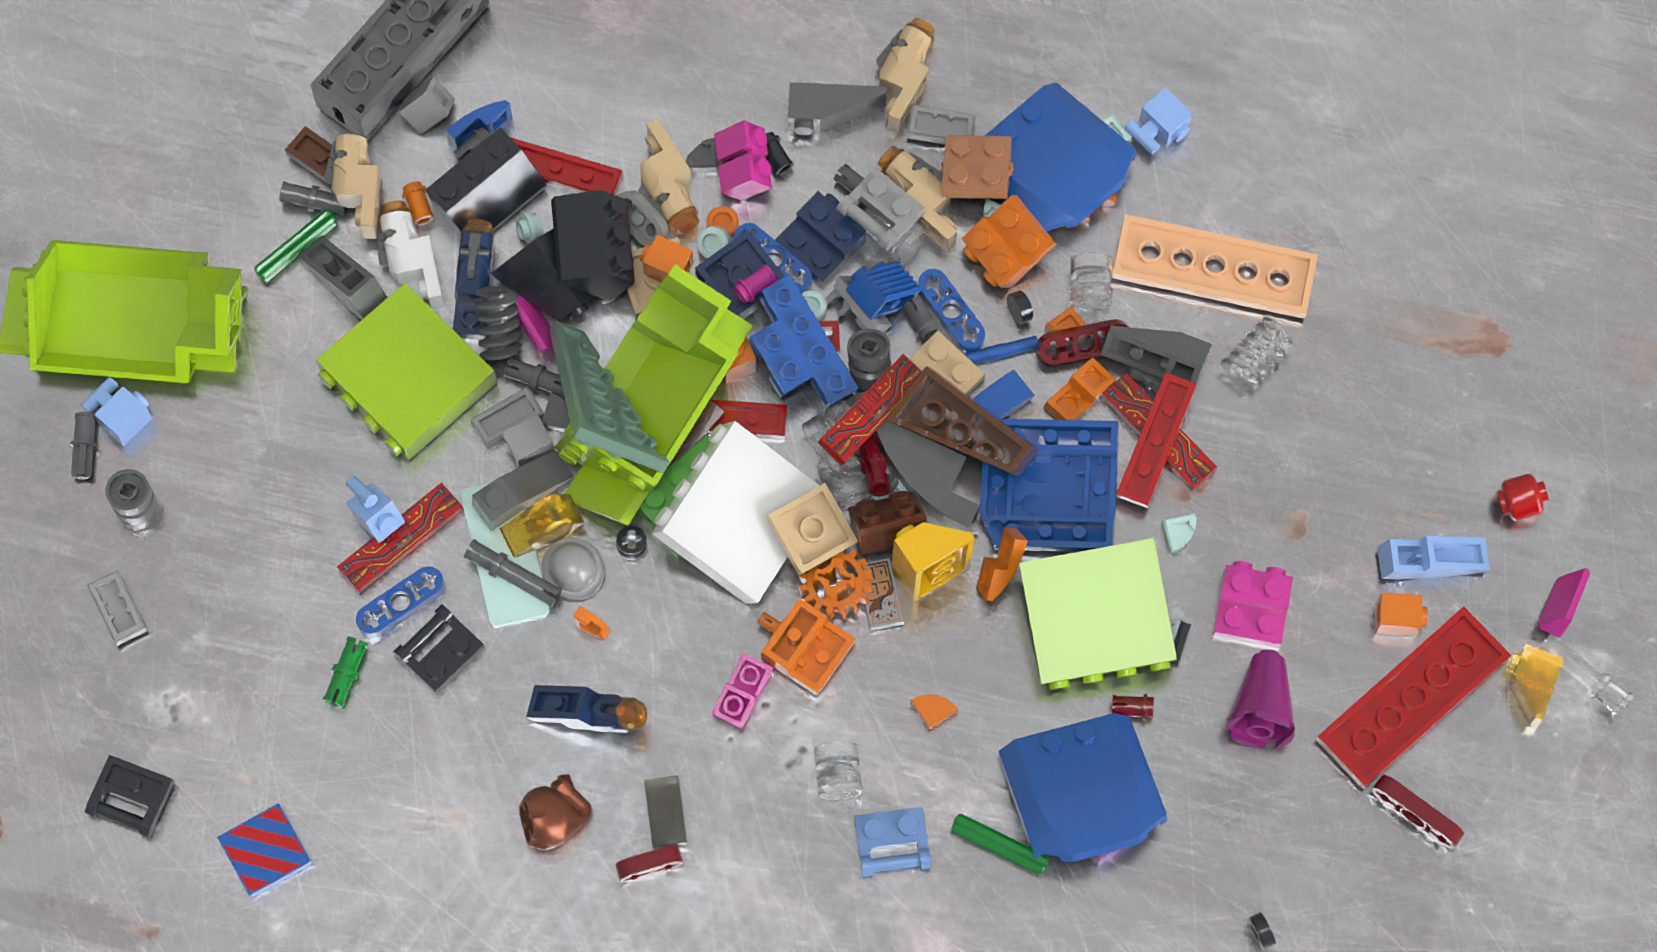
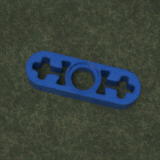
M745 223L735 230L734 239L749 230L767 254L777 253L782 257V263L777 267L784 276L789 275L785 271L788 264H790V274L796 278L801 275L803 276V285L796 283L801 293L811 290L812 273L810 269L760 227L752 223Z
M938 269L924 271L918 280V286H921L919 295L934 316L940 321V324L952 341L964 353L981 349L985 340V330L982 324L942 271ZM928 280L932 283L939 282L938 291L942 296L939 301L938 294L933 288L926 289ZM947 304H955L960 308L961 313L956 318H947L942 313V308ZM965 319L967 320L964 327L968 333H977L976 342H972L970 339L963 340L965 332L960 325Z
M431 566L422 567L363 606L356 616V623L361 634L368 638L380 637L441 596L445 588L441 572ZM428 577L430 580L436 578L434 581L435 588L430 590L428 587H424L419 590L420 599L416 601L414 593L409 587L413 585L415 591L423 586V578ZM398 594H404L410 598L409 606L401 611L395 610L391 606L393 597ZM385 604L392 618L388 620L386 614L377 619L379 624L377 627L373 628L371 625L365 627L367 624L366 617L370 614L374 618L381 615L383 610L380 606Z

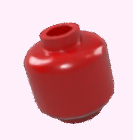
M1524 474L1507 479L1502 482L1501 490L1497 491L1503 515H1509L1514 521L1540 515L1544 510L1543 502L1549 500L1544 481L1537 482L1532 474Z

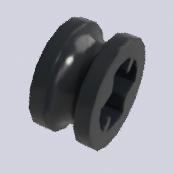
M637 526L622 528L616 538L618 553L626 559H636L643 555L646 550V535L643 530ZM627 536H635V541L640 539L641 542H637L634 549H628V544H622L627 542Z

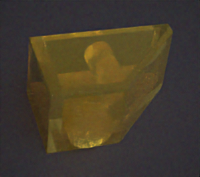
M548 494L499 529L513 557L517 558L561 540L585 522L570 494Z
M1525 644L1520 653L1514 652L1509 661L1507 671L1512 674L1508 684L1529 727L1536 729L1543 720L1564 659Z

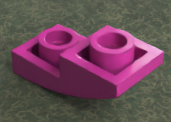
M742 653L729 682L725 684L711 714L743 729L763 693L774 668Z

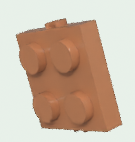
M946 135L944 161H941L942 169H940L942 175V198L1008 199L1009 176H1013L1014 168L1013 162H1011V136Z

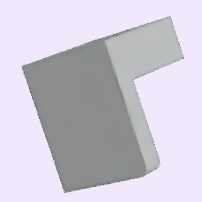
M432 76L404 99L399 113L418 133L423 134L448 116L455 98Z
M537 414L503 432V437L515 456L518 468L554 450L553 441Z

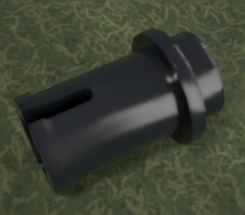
M773 132L766 133L768 152L766 158L775 170L776 175H781L791 169L794 163L781 146L780 136L775 135Z

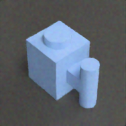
M1165 87L1142 107L1139 121L1144 126L1141 127L1132 119L1125 125L1124 129L1153 155L1161 146L1153 138L1156 137L1165 146L1174 139L1177 142L1180 141L1191 129L1189 124L1192 113Z
M108 377L81 406L86 412L92 413L100 405L101 408L94 414L98 423L124 447L152 419L147 409L150 404L137 391L131 394L124 387L111 396L110 394L119 385L111 377Z
M351 476L347 479L346 486L355 496L346 504L358 523L377 542L383 541L405 523L392 500L374 483L371 482L366 486L356 476Z

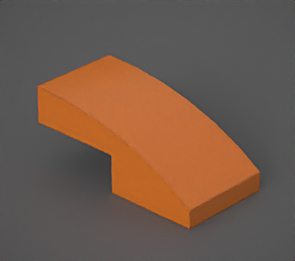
M1092 357L1070 377L1066 385L1046 401L1043 408L1056 420H1079L1101 398L1102 393L1115 383L1116 378Z
M1004 527L997 558L984 557L976 588L988 601H993L1003 591L1014 575L1024 554L1028 540L1017 528Z

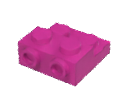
M1234 561L1232 565L1226 564L1222 576L1213 636L1280 648L1293 577L1286 576V571L1278 567H1267L1265 572L1252 569L1253 565L1246 561Z

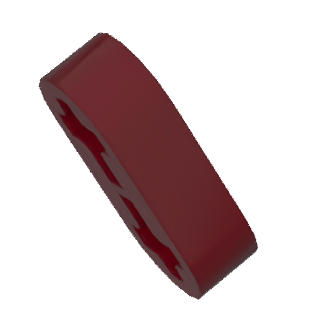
M671 845L617 862L615 866L620 882L625 883L672 870L682 865L683 860L679 846Z

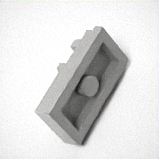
M838 276L835 279L836 283L833 285V291L826 297V301L833 304L839 298H844L843 307L837 314L839 316H848L853 311L857 316L855 321L862 330L869 328L877 329L883 333L887 331L892 324L885 315L870 320L846 292V288L852 282L851 276Z

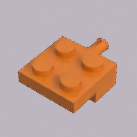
M801 598L797 600L788 615L781 622L765 611L757 620V624L773 633L771 639L761 651V660L816 696L820 694L856 642L855 637L828 621L827 615Z

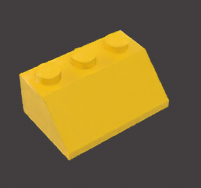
M923 522L916 527L908 525L896 534L897 538L894 539L891 567L894 576L912 603L970 568L975 539L971 532Z

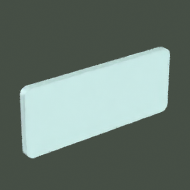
M490 483L464 488L461 491V499L471 542L473 539H476L479 543L498 554L500 552L507 554V559L542 578L526 509L493 531H490L472 506V495ZM473 549V551H474L475 554H477V555H480V554H481V553H479V552H477L476 550ZM477 565L489 621L493 627H501L548 615L550 609L547 604L499 576L493 578L488 575V570Z

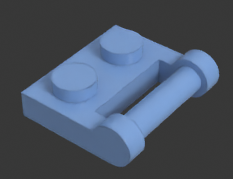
M923 807L854 816L862 877L873 876V872L918 866H920V869L931 868ZM912 845H917L918 853L872 859L870 856V851Z

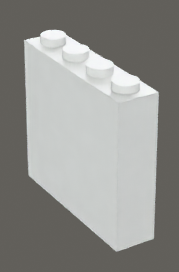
M736 421L723 425L719 424L712 431L708 439L711 442L705 452H700L691 464L693 471L687 480L683 479L676 486L672 494L675 496L669 507L666 506L659 512L654 521L657 525L651 534L742 602L751 604L759 602L788 557L765 516L819 485Z

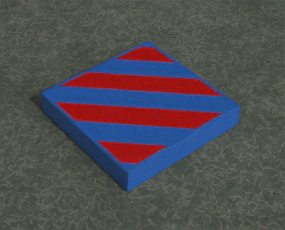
M279 803L217 837L250 898L312 865L310 858Z

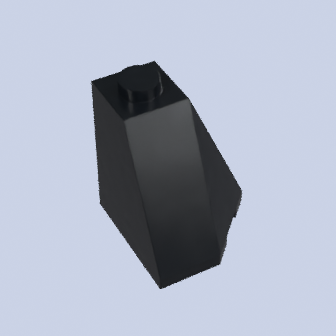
M553 229L533 240L491 272L495 279L511 290H514L557 321L562 320L569 314L575 319L589 309L586 302L594 297V295L558 283Z

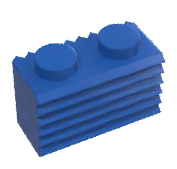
M881 261L871 269H868L866 266L859 268L851 276L852 282L846 288V292L870 320L903 310L904 304L908 300L911 303L913 301L911 298L916 297L921 291V286L917 285V281H913V276H909V271H905V266H901L899 261L889 264Z

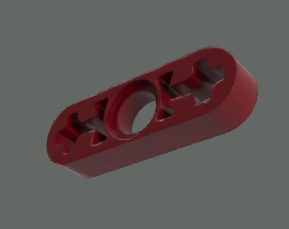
M1112 319L1047 332L1039 338L1037 352L1042 360L1050 365L1102 356L1100 354L1103 346H1101L1098 332L1101 331L1105 338L1111 326H1129L1123 320ZM1083 334H1090L1094 339L1092 346L1086 350L1078 349L1076 346L1077 339ZM1066 338H1069V345L1072 349V352H1069L1068 349L1064 346L1068 345L1065 340ZM1055 341L1058 346H1064L1057 348L1054 355H1050L1045 350L1050 348V342Z
M1382 775L1373 786L1372 792L1378 799L1441 845L1454 849L1464 836L1463 830L1456 823L1392 777Z

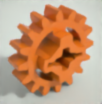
M843 550L808 570V573L799 575L801 582L804 583L799 589L801 594L806 596L805 602L811 606L815 605L814 608L822 613L825 610L828 619L832 620L836 612H839L841 617L846 619L847 610L851 609L857 614L859 612L857 603L867 604L869 602L864 592H873L872 584L868 582L873 579L871 570L866 569L868 564L865 558L858 560L856 550H852L848 555ZM847 566L851 567L857 573L858 577H855L852 573H848ZM814 588H818L820 592H825V600L818 596Z

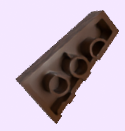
M928 366L924 368L886 419L1017 476L1021 474L1039 450L944 376Z

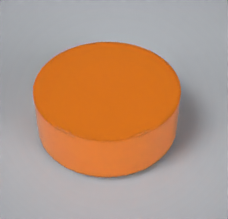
M719 206L709 212L706 226H720L724 228L731 239L734 237L735 230L739 227V218L733 209Z

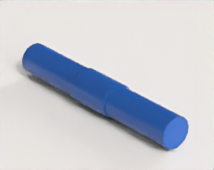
M1036 336L963 354L974 364L1037 349L1038 339Z

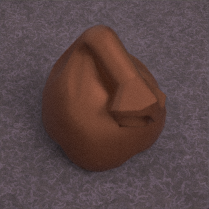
M569 774L557 776L558 779L551 783V787L545 785L535 787L523 797L519 805V816L528 846L539 850L555 848L579 831L591 816V804L575 789Z

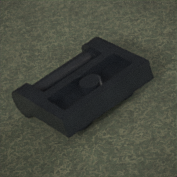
M443 604L434 611L435 615L404 646L400 644L393 651L394 655L436 695L485 649L484 644ZM444 625L449 627L451 631L419 662L413 657Z
M109 755L87 802L85 814L93 817L100 815L139 830L140 835L150 838L155 831L157 820L174 785V780ZM108 793L148 809L145 816L141 817L104 803V798Z

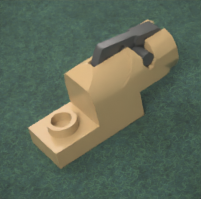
M354 134L337 135L336 141L332 144L324 181L332 187V192L339 206L356 208L355 225L361 227L363 238L377 239L381 185L378 165H370L366 138Z

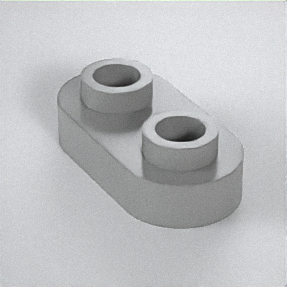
M630 190L617 195L627 199L630 234L642 246H646L647 243L652 244L656 235L667 239L668 225L666 220L640 192ZM632 202L635 204V211L632 209ZM653 225L655 226L656 234L653 232Z

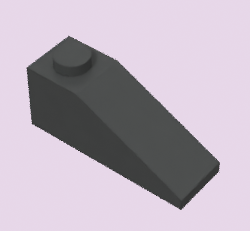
M790 82L788 131H794L799 135H810L813 132L820 133L885 107L887 87Z
M321 236L298 255L300 261L361 320L388 298L374 275L324 236Z
M1111 326L1100 355L1162 379L1166 372L1197 384L1212 344L1182 332Z
M553 450L497 478L472 495V506L488 529L493 531L524 509L532 506L573 479L574 475L562 458L559 457L557 451Z

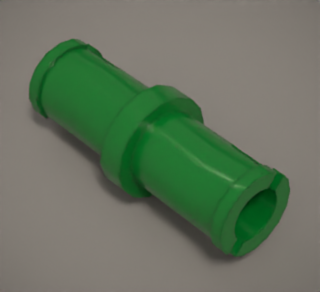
M349 636L346 639L347 641L338 664H334L331 671L334 674L322 699L331 705L335 692H338L334 706L339 708L344 707L353 680L356 681L358 679L359 673L357 669L365 649L368 647L366 642L360 640L355 653H353L352 650L357 638Z

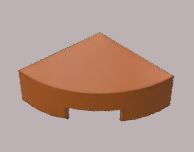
M1071 306L1046 323L1045 329L1051 332L1087 324ZM1083 334L1077 340L1084 339L1090 336V334Z
M579 605L573 615L576 627L601 641H605L610 633V628L596 615Z
M922 695L911 700V705L929 731L958 713V708L951 701L938 695Z

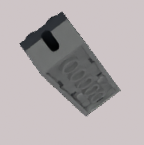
M385 0L310 84L316 106L349 131L366 138L368 141L489 5V0Z

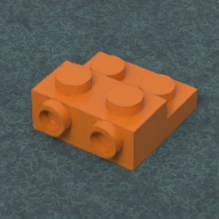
M1011 195L989 217H983L961 238L966 244L963 248L965 254L973 262L977 263L980 261L986 269L983 273L985 279L992 286H1000L1001 288H1012L1057 245L1017 195Z

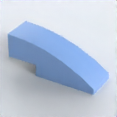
M1425 536L1420 540L1389 539L1377 547L1381 579L1439 578L1482 573L1490 570L1486 538Z

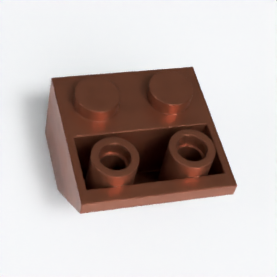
M897 491L891 493L888 496L889 498L881 500L864 499L857 502L856 506L848 507L852 531L858 540L855 545L861 556L893 548L894 539L897 538L896 534L908 525L916 527L923 522L927 523L926 513L913 492Z

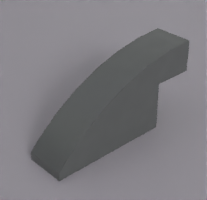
M885 420L873 434L874 437L877 436L880 452L886 458L887 467L890 472L898 477L908 493H914L923 510L945 527L970 532L978 516L980 505L953 493L965 468L966 456Z

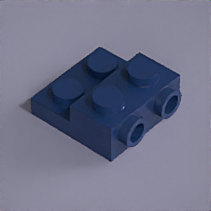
M817 191L796 213V219L775 241L807 266L812 273V278L823 286L866 242L867 231L850 216H843L836 210L840 202L835 196L830 193L824 196Z
M749 230L695 267L697 279L731 300L727 309L742 319H745L759 309L761 302L757 297L758 295H756L754 302L742 303L733 290V287L737 285V280L746 279L765 264L774 272L777 281L785 277Z

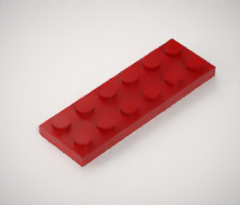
M1463 606L1320 733L1316 740L1355 782L1364 789L1511 657V654Z

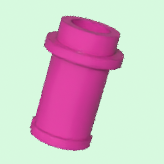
M765 264L746 279L737 280V285L733 287V290L742 303L754 302L755 296L763 289L777 282V278L771 268Z

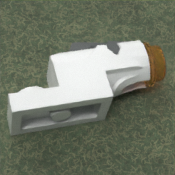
M396 200L383 204L378 215L379 264L389 268L390 273L399 284L419 282L422 300L429 299L433 310L444 308L429 235L419 237L412 222L411 210L406 207L404 201Z

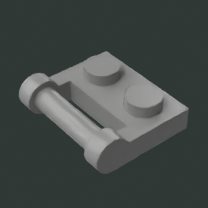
M876 167L849 195H846L840 201L836 208L843 216H850L877 238L879 245L886 251L925 213L923 205ZM859 202H863L893 228L886 230L857 206Z

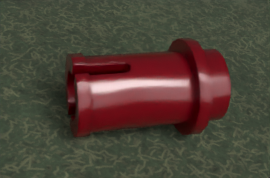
M1144 694L1143 697L1113 695L1112 713L1130 717H1143L1145 721L1146 717L1153 718L1154 697H1147V694Z

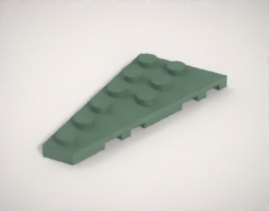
M555 320L549 331L573 438L585 446L593 445L601 448L613 457H624L664 473L670 462L665 455L657 454L654 449L657 442L652 435L645 434L640 428L643 421L623 390L621 388L615 389L611 382L614 376L610 370L602 368L597 362L600 355L586 333Z

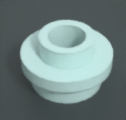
M523 212L520 214L519 221H516V231L519 238L529 244L543 235L542 224L536 213L529 214L528 212Z

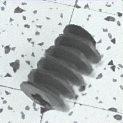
M495 286L478 289L475 295L485 297V300L476 302V308L486 310V312L477 315V320L487 323V325L477 329L479 334L487 335V338L478 341V345L488 348V350L479 353V356L483 360H501L518 354L521 345L517 341L520 338V332L516 329L519 326V319L515 316L518 313V306L515 304L518 298L517 293L509 288Z

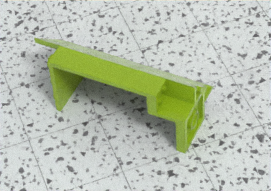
M51 240L45 251H41L38 262L33 264L32 268L13 267L10 272L0 331V353L25 355L30 360V370L178 383H189L195 370L235 373L237 365L236 342H240L243 324L242 302L246 299L248 286H241V269L209 266V253Z
M676 264L663 277L648 303L637 316L604 368L610 370L614 376L611 382L614 388H621L642 419L643 422L640 428L645 434L652 435L657 442L654 448L657 454L665 455L669 462L674 458L739 354L737 352L753 327V325L727 309L731 300ZM570 423L554 447L560 451L559 457L567 463L582 465L561 499L627 526L648 493L655 488L664 474L624 457H613L605 450L596 446H585L573 438Z

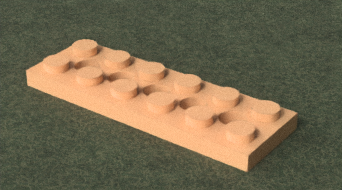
M1125 214L1112 278L1305 319L1318 254ZM1152 246L1159 251V256L1156 259H1147L1143 256L1141 250L1144 247ZM1178 253H1185L1191 258L1192 262L1187 266H1180L1174 261L1173 257ZM1210 260H1218L1222 263L1224 269L1219 273H1213L1207 269L1206 263ZM1245 266L1250 267L1255 271L1256 276L1250 280L1243 279L1238 274V269ZM1275 273L1283 274L1287 278L1288 284L1282 287L1276 286L1271 282L1270 276Z

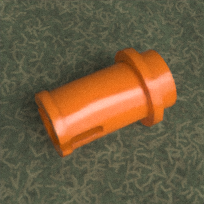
M420 181L406 184L403 187L404 192L402 193V198L407 200L414 219L413 222L416 225H424L434 219V214H432L426 197L427 192L425 189L427 187L423 186Z

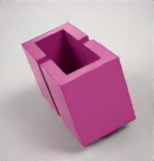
M743 120L714 133L717 160L722 162L733 157V160L718 166L722 194L743 201L772 188L771 166L769 161L764 158L768 155L765 128Z

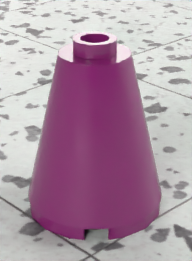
M1262 650L1260 653L1252 656L1228 715L1226 731L1230 730V737L1241 744L1265 748L1266 743L1276 742L1277 748L1291 743L1294 738L1295 725L1286 660L1274 650Z

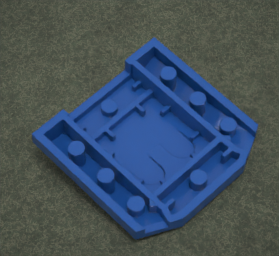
M1057 82L1042 86L985 135L1011 136V162H1013L1014 168L1013 176H1009L1008 198L1011 195H1017L1048 234L1049 230L1065 226L1068 229L1079 225L1123 187L1128 177L1131 162L1136 157L1135 147Z
M1001 419V421L1039 450L1019 476L982 461L979 514L995 550H999L1004 527L1017 528L1028 540L1025 550L1081 552L1113 546L1115 540L1119 453L1118 421Z
M1112 713L1014 739L998 751L999 760L1033 857L1041 858V854L1059 856L1060 861L1066 862L1087 859L1139 845L1148 837V832L1159 823L1162 826L1167 822L1166 810L1130 716Z

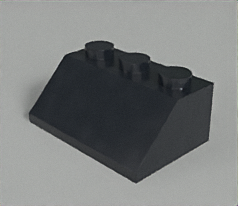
M499 128L425 190L432 204L461 235V232L464 230H471L474 233H482V231L492 233L548 186L523 151L502 128Z
M602 190L553 197L551 199L558 283L609 301L613 300L635 283L627 199Z

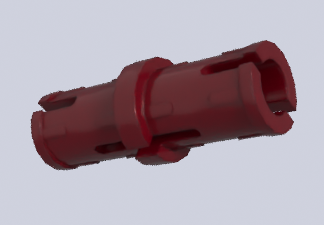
M872 434L859 447L861 454L860 467L862 473L867 477L870 494L873 493V496L880 497L886 495L891 488L886 475V458L880 452L877 436L874 437V434Z

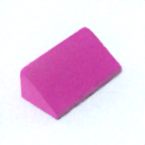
M518 296L515 302L518 306V313L515 316L519 319L520 326L542 361L546 362L555 357L549 331L551 326L538 307L522 296Z
M1584 568L1556 579L1539 620V629L1558 638L1563 636L1572 621L1590 576L1589 569Z

